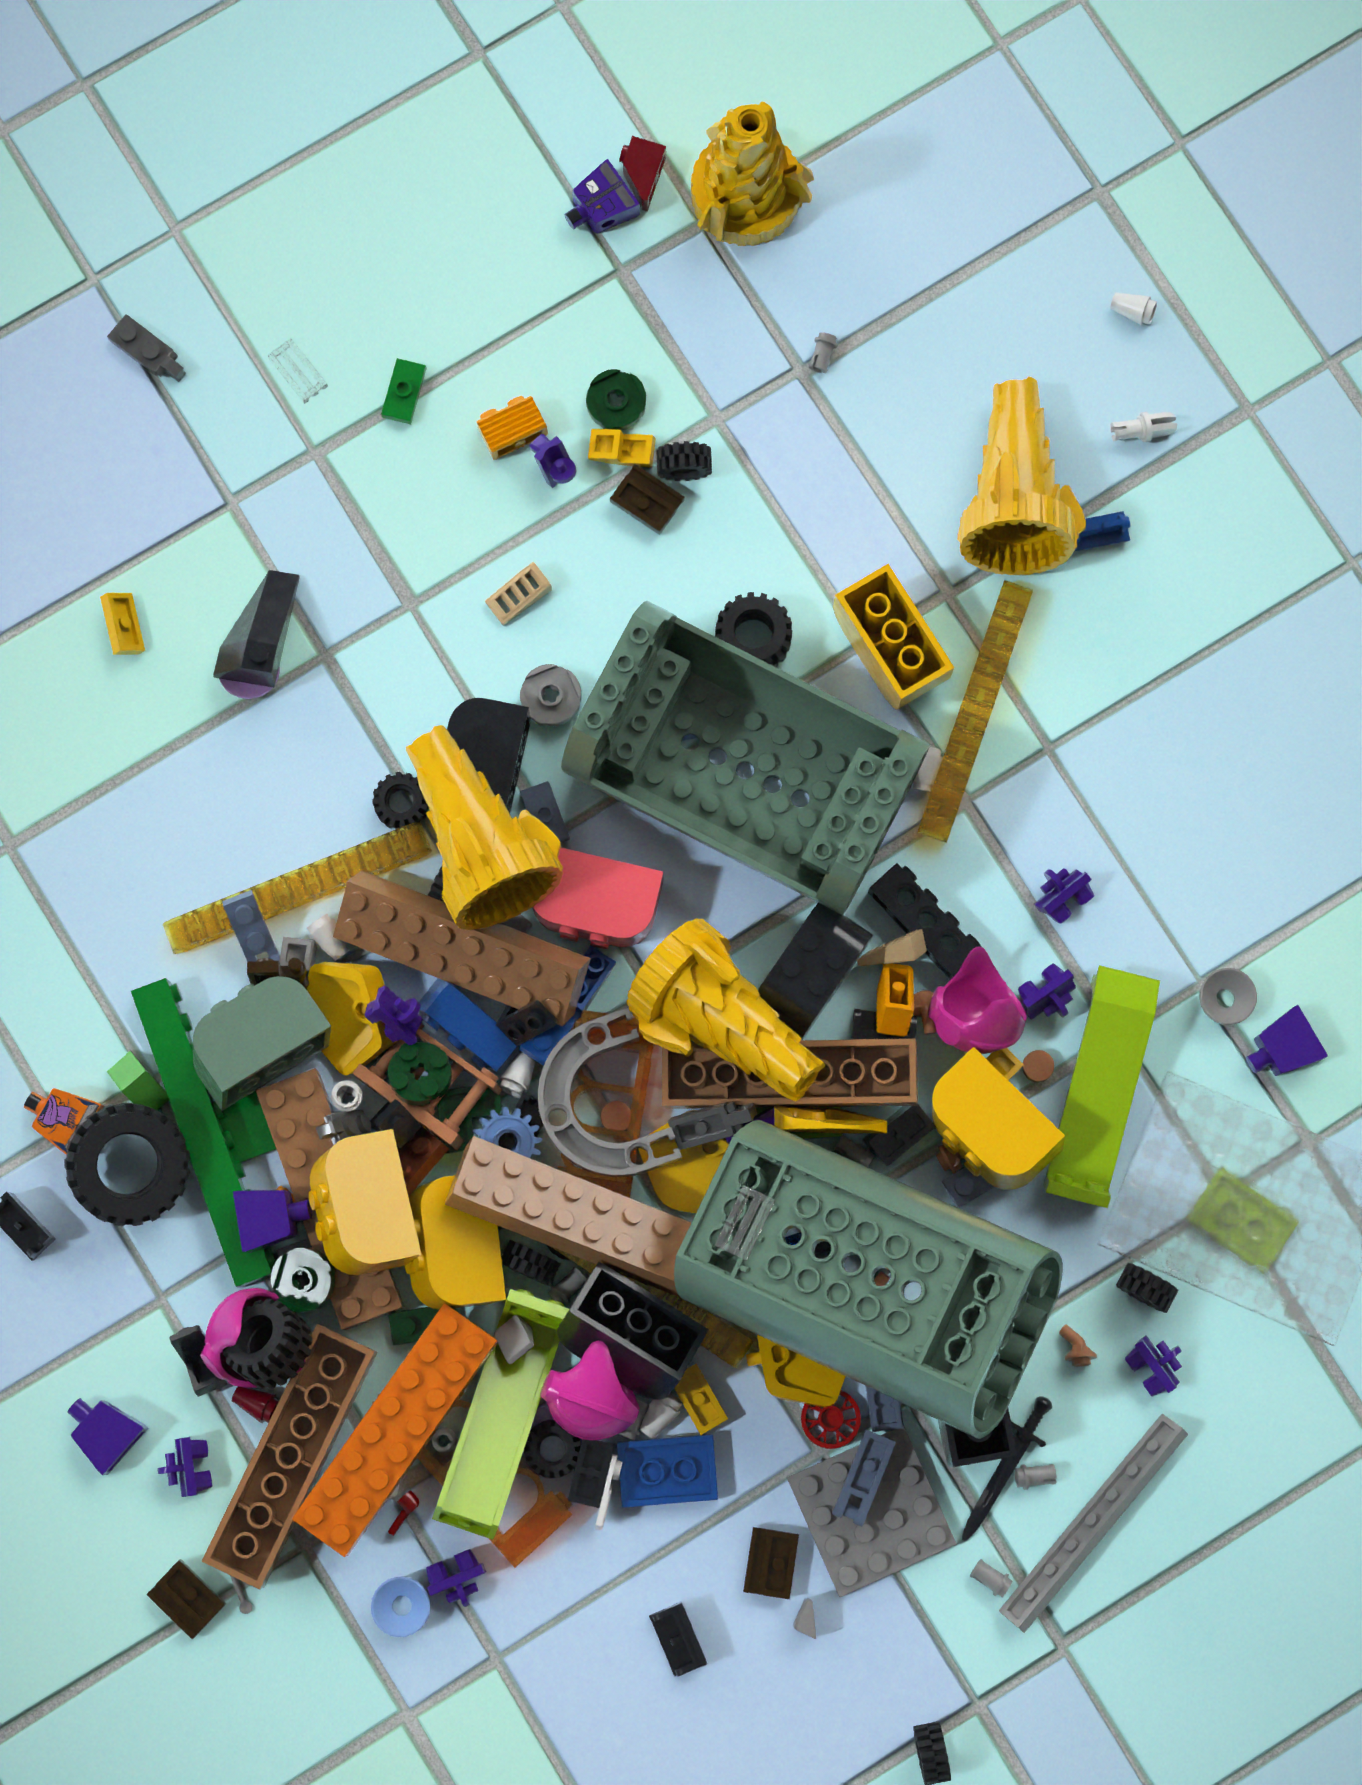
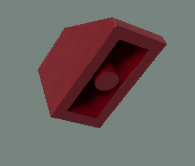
M632 135L629 145H623L619 162L623 163V175L635 198L640 203L641 209L648 212L666 161V146Z

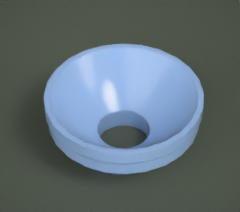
M401 1576L388 1579L378 1587L372 1597L371 1614L378 1628L390 1636L407 1637L423 1627L429 1617L430 1599L428 1593L418 1581L412 1578ZM406 1596L410 1599L412 1608L407 1615H398L393 1610V1602L396 1597Z

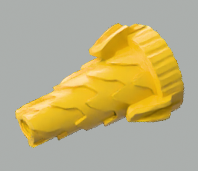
M761 101L759 104L741 105L735 109L731 108L727 111L725 117L719 122H715L706 130V134L711 142L706 149L701 151L699 159L695 161L691 175V202L695 208L694 213L697 219H699L697 226L700 230L704 229L710 232L720 242L734 243L737 246H756L762 242L767 243L776 236H780L785 228L792 224L794 216L797 215L799 208H802V203L811 202L812 194L807 183L813 181L814 176L811 169L802 163H798L796 157L791 154L792 151L783 145L779 132L776 129L775 114L770 105Z
M1028 376L1023 380H1008L1001 384L996 383L993 386L992 412L988 424L987 445H983L982 472L978 474L977 495L973 497L967 509L962 512L957 540L960 542V553L964 556V559L981 570L1001 575H1031L1033 573L1046 572L1068 561L1077 548L1079 534L1086 529V520L1071 487L1064 485L1060 489V484H1055V459H1050V439L1045 436L1044 408H1040L1038 382L1036 379Z
M444 725L434 726L430 732L421 735L411 745L406 746V752L417 772L419 788L430 809L426 814L437 834L438 842L435 844L443 858L442 898L456 926L460 929L474 930L505 922L534 907V905L544 900L547 895L551 894L560 884L563 875V866L558 859L561 848L558 837L528 810H522L519 818L517 816L512 818L500 794L494 795L484 774L476 771L464 748L462 750L459 749L455 739L452 738Z
M702 918L685 922L664 938L653 950L632 981L627 995V1005L629 1011L639 1021V1032L643 1034V1038L648 1042L669 1051L681 1053L686 1057L690 1056L693 1052V1041L703 1048L713 1051L722 1059L737 1065L747 1075L753 1072L782 1096L795 1102L798 1101L813 1084L818 1072L825 1067V1063L800 1043L801 1037L778 1018L780 1015L760 997L756 986L740 974V970L729 956V951L731 950L730 941Z

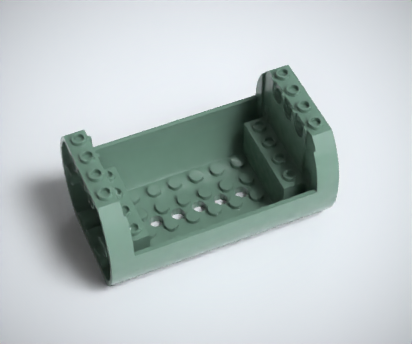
M646 600L632 614L573 725L563 753L561 769L564 773L844 915L904 802L931 744L904 730L896 729L681 620L677 615ZM692 734L698 738L700 743L697 749L688 751L683 748L681 742L686 735ZM715 749L723 750L727 755L726 761L721 765L713 764L709 760L711 751ZM742 763H749L754 768V774L748 779L740 778L736 773L737 767ZM769 777H776L781 781V789L776 793H770L765 790L764 781ZM796 791H803L809 796V802L804 807H797L792 803L791 796Z
M756 1120L746 1124L733 1135L676 1254L674 1281L678 1295L685 1301L975 1438L981 1439L987 1436L999 1424L1006 1413L1058 1299L1062 1281L1063 1262L1060 1254L1048 1247L767 1122ZM792 1228H799L802 1233L801 1240L795 1245H788L785 1240L786 1233ZM823 1241L829 1242L831 1245L829 1256L824 1259L817 1258L815 1256L817 1244ZM850 1255H858L861 1259V1266L855 1272H847L844 1268L845 1260ZM883 1268L889 1269L891 1272L889 1283L885 1286H877L874 1282L875 1273ZM912 1282L919 1283L921 1286L920 1296L914 1300L906 1299L904 1296L905 1287Z

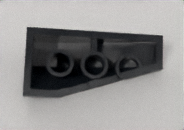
M273 570L268 571L221 644L213 673L214 678L275 687L300 579L299 575Z

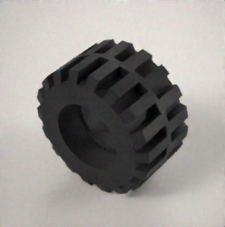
M748 592L747 597H742L740 594L735 596L734 602L729 600L725 604L724 610H721L718 615L715 637L777 668L780 661L783 662L791 646L792 621L791 617L787 616L788 611L785 606L780 607L779 600L773 597L772 600H769L765 593H761L760 597L754 596V592ZM758 620L769 627L772 632V638L762 647L749 648L737 640L735 636L736 628L745 621Z
M266 1299L264 1302L258 1300L254 1302L252 1307L248 1305L243 1308L240 1336L236 1345L223 1349V1355L227 1358L226 1363L251 1384L261 1389L265 1387L274 1389L277 1384L283 1386L287 1383V1379H293L298 1375L296 1372L299 1368L303 1369L306 1362L304 1360L311 1353V1349L308 1348L312 1344V1337L309 1335L311 1330L302 1318L282 1302L274 1301L273 1299Z

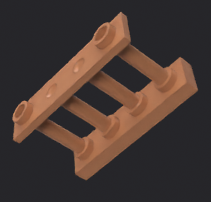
M421 1023L417 1029L416 1036L424 1042L439 1047L447 1054L448 1059L453 1062L451 1064L452 1081L450 1087L463 1070L477 1079V1082L449 1119L445 1118L441 1122L433 1116L436 1112L434 1108L442 1097L439 1098L438 1096L427 1105H410L400 1100L392 1090L391 1085L384 1081L387 1077L385 1073L388 1070L391 1058L399 1051L400 1046L406 1043L402 1039L396 1041L394 1045L388 1048L375 1066L371 1065L367 1069L362 1064H359L352 1074L390 1103L394 1099L399 1101L420 1125L457 1151L464 1142L459 1134H457L460 1131L459 1125L487 1088L498 1095L501 1093L502 1089L496 1083L499 1078L485 1067L481 1071L473 1067L424 1032L422 1029L425 1025ZM424 1067L413 1070L412 1073L415 1075V1080H418L425 1071Z

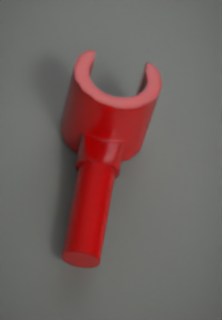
M411 1490L397 1501L403 1510L398 1514L388 1530V1533L393 1536L408 1515L419 1506L420 1501Z

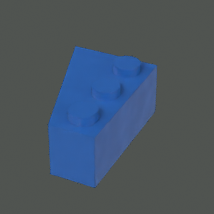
M438 978L419 1000L421 1004L420 1012L425 1015L423 1021L436 1031L441 1028L449 1035L446 1040L458 1050L462 1051L465 1048L472 1053L473 1056L470 1060L481 1069L489 1067L497 1072L517 1047L495 1025L496 1021L447 981Z

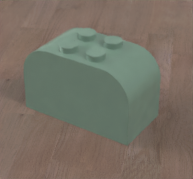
M278 976L268 978L255 986L254 984H249L243 987L237 993L238 996L228 1002L222 1000L210 1009L211 1012L205 1015L196 1025L193 1034L194 1069L221 1111L329 1046L331 1025L308 991L298 981Z

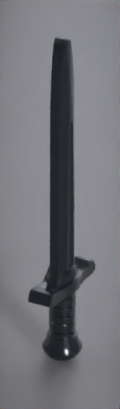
M1039 1396L1035 1399L1034 1410H1032L1031 1415L1026 1420L1027 1422H1025L1024 1427H1020L1011 1421L1012 1429L1017 1430L1014 1440L1018 1456L1001 1459L967 1520L962 1534L963 1541H967L980 1527L1030 1443L1035 1441L1040 1447L1046 1445V1442L1033 1435V1432L1036 1431V1427L1041 1422L1040 1420L1043 1419V1415L1053 1407L1052 1402L1048 1398Z

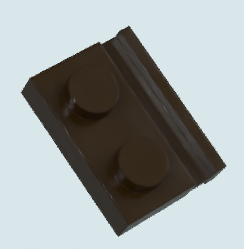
M634 463L628 475L624 477L609 499L612 504L660 535L677 512L679 506L685 501V496Z
M758 1527L752 1528L743 1592L790 1600L799 1534Z
M179 1559L146 1594L192 1640L227 1604L182 1559Z

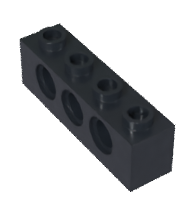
M896 863L869 888L868 894L906 934L922 929L927 950L925 954L951 980L961 968L970 951L975 947L982 946L971 934L966 936L958 928L960 922L951 912L947 911L944 913L937 906L939 901L929 889H921L915 882L917 880L916 875L907 866L901 867ZM902 891L910 892L914 897V903L911 905L901 904L897 894ZM922 914L932 915L935 919V926L932 928L923 927L919 922V916ZM945 936L952 937L957 943V948L953 951L943 949L940 944L941 938Z

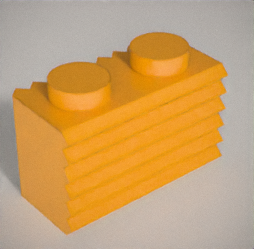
M524 396L515 397L507 403L508 407L499 411L496 409L487 410L480 415V420L476 421L477 428L493 460H497L510 452L530 444L540 434L548 435L546 423L532 396L524 398Z
M883 964L876 989V1031L882 1034L904 1037L908 1035L910 1022H912L911 1018L914 1013V969L908 965Z

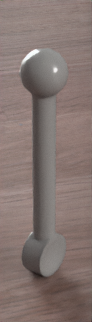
M230 1576L241 1603L239 1606L240 1612L243 1614L250 1613L252 1611V1604L246 1600L239 1580Z

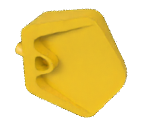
M321 962L311 966L308 974L309 986L307 991L331 1025L329 1046L321 1052L340 1074L350 1075L359 1064L365 1067L396 1043V1041L392 1042L386 1037L384 1032L386 1024L379 1021L372 1024L365 1017L367 1004L375 1000L378 989L385 986L382 974L376 966Z
M774 1106L775 1126L787 1132L887 1133V1120L848 1110L822 1107Z
M691 1109V1110H688V1111L684 1112L683 1114L689 1113V1112H692V1111H696V1110H695V1109ZM666 1123L665 1125L661 1126L660 1128L656 1129L650 1134L667 1129L670 1126L668 1123ZM668 1137L650 1145L655 1158L674 1154L673 1149L678 1148L675 1139L670 1141ZM726 1138L680 1150L682 1160L648 1171V1176L658 1198L672 1209L697 1213L729 1146ZM638 1148L643 1163H646L649 1157L647 1151Z
M757 1335L760 1351L746 1354V1360L749 1367L762 1364L766 1388L771 1395L781 1400L820 1407H830L836 1403L846 1376Z

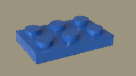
M713 1435L617 1442L618 1461L623 1462L620 1471L622 1508L718 1500Z

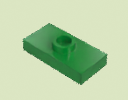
M399 358L396 359L381 412L382 418L411 425L427 370L426 365Z

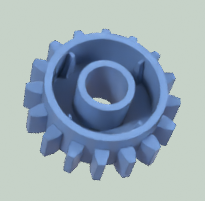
M502 1107L501 1115H498L495 1110H491V1119L487 1120L481 1117L479 1121L483 1127L473 1130L476 1135H479L478 1138L498 1146L500 1136L508 1132L513 1135L515 1140L513 1148L510 1149L511 1151L528 1158L532 1154L540 1155L541 1151L534 1148L535 1143L542 1142V1138L534 1137V1132L539 1129V1126H530L528 1124L532 1118L531 1115L520 1118L521 1109L516 1108L512 1115L509 1114L508 1107Z

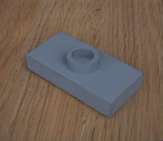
M549 781L521 790L520 795L526 810L544 823L558 837L560 843L570 840Z
M865 1386L871 1431L879 1432L904 1428L901 1403Z

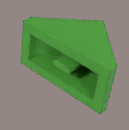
M131 1051L107 1071L121 1092L133 1104H142L158 1111L169 1101L166 1090Z

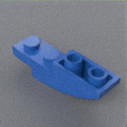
M592 945L584 953V956L591 959L575 1014L563 1026L556 1024L554 1027L529 1039L520 1046L519 1050L543 1066L556 1044L576 1027L616 965L615 960Z

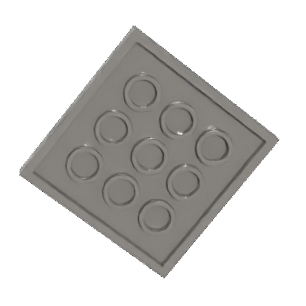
M905 1427L893 1429L881 1435L895 1441L896 1444L862 1527L854 1524L851 1518L843 1515L840 1518L832 1514L859 1445L786 1477L839 1597H843L957 1545ZM851 1494L848 1503L859 1508L862 1498Z

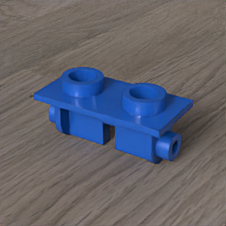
M1124 511L1086 518V529L1079 534L1075 551L1130 541L1128 528L1131 525L1129 517L1125 516Z

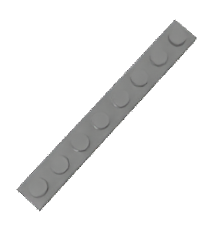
M1161 1414L999 1609V1612L1025 1633L1188 1436V1433L1167 1416Z

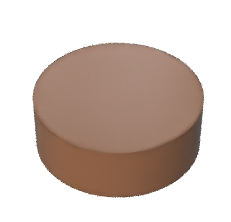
M1042 1050L1030 1052L1022 1062L1024 1064L1022 1067L1023 1074L1033 1082L1047 1080L1054 1071L1053 1058Z
M612 1101L606 1104L601 1111L603 1127L611 1133H621L627 1130L632 1122L630 1108L620 1101Z

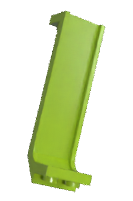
M1101 965L1098 967L1097 974H1093L1090 985L1093 989L1092 1000L1058 1127L1065 1135L1063 1151L1048 1165L1043 1184L1046 1193L1104 1208L1109 1207L1111 1199L1109 1188L1155 1017L1160 980Z
M523 1289L509 1290L497 1329L514 1315H519L532 1327L534 1347L514 1363L509 1364L499 1344H497L486 1359L432 1517L433 1520L492 1540L494 1539L541 1399L540 1393L543 1383L550 1372L560 1342L557 1336V1328L569 1310L563 1303L556 1300L545 1301L536 1298L534 1294Z

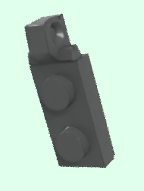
M127 314L107 335L111 343L155 376L159 375L162 377L164 373H167L179 382L186 374L183 370L184 367L175 361L178 355L173 349Z
M725 1102L671 1117L668 1120V1124L672 1127L678 1149L682 1150L733 1136L744 1127L743 1123L753 1121V1118L758 1113L754 1103L736 1107L735 1102Z
M363 1109L332 1113L323 1117L326 1124L316 1127L319 1139L331 1138L333 1145L347 1137L371 1133L372 1129L371 1122L368 1116L364 1114Z

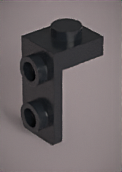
M535 1000L520 1009L507 1005L495 1025L507 1038L518 1046L554 1027L558 1019L540 1001Z
M396 1099L391 1103L387 1102L370 1120L371 1128L375 1132L393 1129L398 1149H401L422 1127Z
M199 1325L183 1328L178 1333L169 1337L172 1346L186 1365L193 1390L197 1397L228 1385L226 1380L215 1376L201 1358V1353L205 1346V1333Z

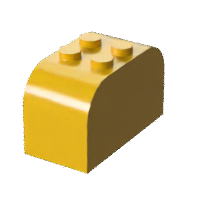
M889 564L884 565L835 594L833 611L843 633L884 698L894 709H900L951 678L955 667Z
M974 1047L937 1082L932 1096L933 1123L936 1126L937 1132L943 1138L941 1142L945 1148L953 1155L958 1152L966 1160L964 1163L965 1167L974 1176L978 1177L981 1175L988 1183L1000 1189H1018L1031 1182L1063 1151L1065 1135Z
M393 1129L344 1138L317 1159L310 1173L311 1191H309L308 1197L311 1209L316 1210L318 1222L315 1225L317 1238L319 1241H323L326 1256L335 1268L346 1274L361 1275L405 1266L422 1255Z
M455 1175L441 1177L421 1185L409 1196L422 1255L406 1264L405 1270L407 1274H410L412 1289L417 1298L426 1306L440 1310L444 1303L455 1309L488 1305L506 1300L498 1226L445 1205Z

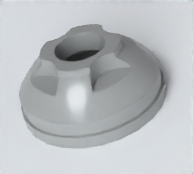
M1222 968L1206 977L1200 989L1199 1000L1208 1018L1219 1024L1233 1025L1244 1021L1252 1014L1257 1003V991L1253 981L1244 972L1235 968ZM1220 990H1227L1234 996V1002L1231 1007L1223 1008L1217 1003L1216 995Z

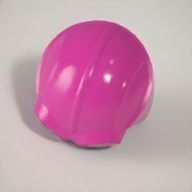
M980 946L970 951L959 971L945 986H938L935 989L928 1009L929 1018L934 1021L937 1034L943 1042L964 1052H968L974 1047L981 1054L996 1052L1014 1045L1020 1039L1027 1019L1021 1002L1001 978L986 950Z
M261 1288L243 1289L229 1295L217 1306L207 1326L205 1346L201 1353V1358L207 1368L219 1379L227 1380L233 1386L257 1388V1386L251 1384L226 1363L227 1358L223 1355V1349L236 1345L241 1333L243 1308L248 1305L252 1307L254 1302L258 1300L264 1302L266 1299H273L276 1301L279 1298L277 1294Z
M603 1341L591 1343L580 1362L567 1372L550 1370L540 1393V1396L547 1402L553 1419L569 1434L585 1440L606 1439L625 1431L636 1422L640 1412L634 1392L619 1382L609 1349Z

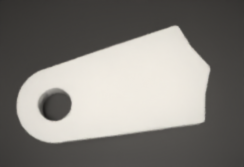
M615 1454L612 1455L595 1525L597 1530H603L613 1489L611 1481L612 1479L618 1481L623 1463L617 1460L618 1455Z

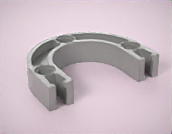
M629 1007L581 1024L565 1035L556 1044L545 1061L538 1086L540 1116L545 1130L555 1147L576 1166L593 1174L607 1177L635 1176L682 1160V1155L678 1148L673 1149L674 1154L655 1158L650 1147L651 1144L667 1137L670 1141L676 1139L672 1127L633 1141L611 1143L597 1139L586 1132L573 1114L571 1090L581 1068L598 1055L640 1041L637 1029L630 1030L631 1034L612 1038L608 1026L625 1018L627 1021L632 1020ZM595 1029L602 1030L606 1035L605 1041L600 1045L591 1044L588 1040L589 1033ZM555 1110H562L567 1115L566 1122L561 1126H553L549 1122V1116ZM637 1148L644 1149L649 1156L646 1163L642 1165H636L630 1160L631 1152Z

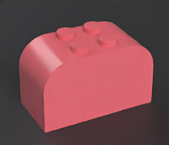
M561 847L558 859L563 866L561 882L551 894L532 907L534 915L540 924L548 930L560 933V938L564 940L578 942L579 938L591 941L590 945L602 949H608L609 945L630 947L643 941L653 927L664 882L663 871Z

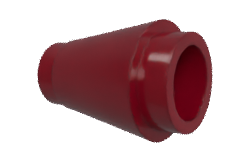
M239 1386L232 1396L233 1403L237 1404V1406L261 1424L264 1422L269 1423L279 1402L276 1394Z

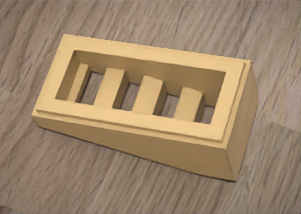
M532 562L487 598L485 603L504 626L551 592L552 586L538 566ZM531 576L539 585L536 589L528 581V578ZM520 584H522L529 593V595L526 598L517 587ZM512 591L520 603L515 605L507 595L509 592ZM501 598L510 609L508 613H505L497 602Z
M922 929L915 930L869 950L857 959L858 966L915 961L927 951Z

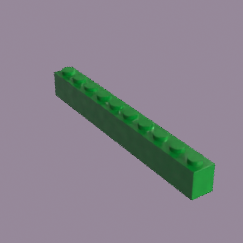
M163 978L131 990L180 1132L186 1140V1149L190 1152L191 1163L234 1284L237 1288H242L269 1278L277 1261L272 1248H264L252 1253L242 1252L233 1191H251V1189L245 1190L241 1179L246 1177L245 1170L240 1159L234 1161L230 1149L235 1147L229 1129L223 1131L220 1119L225 1118L224 1112L213 1101L211 1094L194 1069L193 1042L189 1031L193 1030V1026L188 1013L182 1014L178 1002L183 1001L177 983L172 985L171 981Z

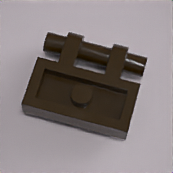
M269 958L247 961V975L250 984H254V986L268 978L278 976L294 979L302 984L306 990L309 986L306 966L298 958H291L288 966H280L279 961Z

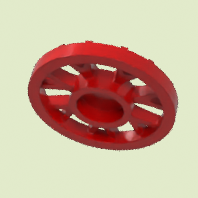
M842 1390L839 1395L846 1399L840 1409L833 1405L822 1409L819 1406L811 1407L809 1404H804L801 1413L803 1431L812 1443L821 1448H841L849 1444L859 1431L861 1424L859 1407L856 1401ZM847 1401L851 1403V1406H846ZM854 1408L856 1418L844 1420L842 1412ZM807 1410L818 1411V1420L806 1419ZM856 1421L855 1427L850 1423ZM806 1422H810L812 1425L807 1427ZM819 1424L824 1431L817 1438H814L809 1430ZM843 1424L853 1429L848 1438L838 1430ZM827 1431L836 1432L837 1443H826ZM821 1437L824 1438V1443L819 1441ZM839 1437H842L844 1441L839 1442Z

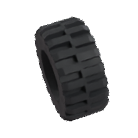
M111 1104L103 1107L98 1112L88 1115L86 1117L87 1120L81 1125L79 1124L74 1130L75 1134L72 1140L68 1142L66 1148L68 1150L67 1157L64 1159V1168L67 1174L66 1180L78 1203L97 1219L113 1223L117 1226L143 1225V1222L157 1220L164 1211H170L176 1205L174 1202L178 1196L182 1197L186 1189L184 1187L185 1181L190 1176V1169L188 1168V1161L191 1160L190 1152L186 1149V1140L177 1129V1125L161 1112L142 1104ZM123 1134L143 1137L152 1145L157 1156V1170L153 1180L147 1187L132 1194H120L107 1188L101 1181L97 1170L98 1156L104 1145L112 1138Z

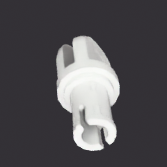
M1145 411L1140 412L1136 419L1113 421L1110 423V433L1115 432V434L1111 435L1113 441L1139 437L1143 442H1150L1152 438L1173 434L1177 430L1178 425L1173 422L1176 420V416L1172 412L1149 414Z

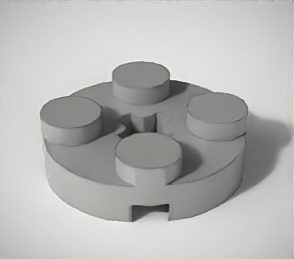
M544 664L531 670L525 677L520 690L521 705L529 707L531 719L539 726L553 727L562 725L571 720L580 709L582 698L580 683L576 676L568 669L558 667L555 664ZM547 688H551L553 692L558 691L560 693L553 703H550L549 700L544 701L542 698L546 695L545 690Z

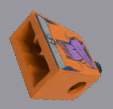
M56 1088L51 1090L47 1099L35 1092H31L24 1103L25 1109L37 1115L32 1128L66 1155L68 1142L72 1140L77 1126L85 1122L88 1115L98 1112L105 1107L95 1101Z

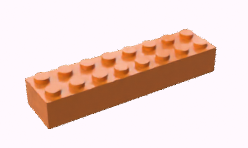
M444 1303L292 1517V1520L343 1557L349 1556L499 1341L454 1308Z

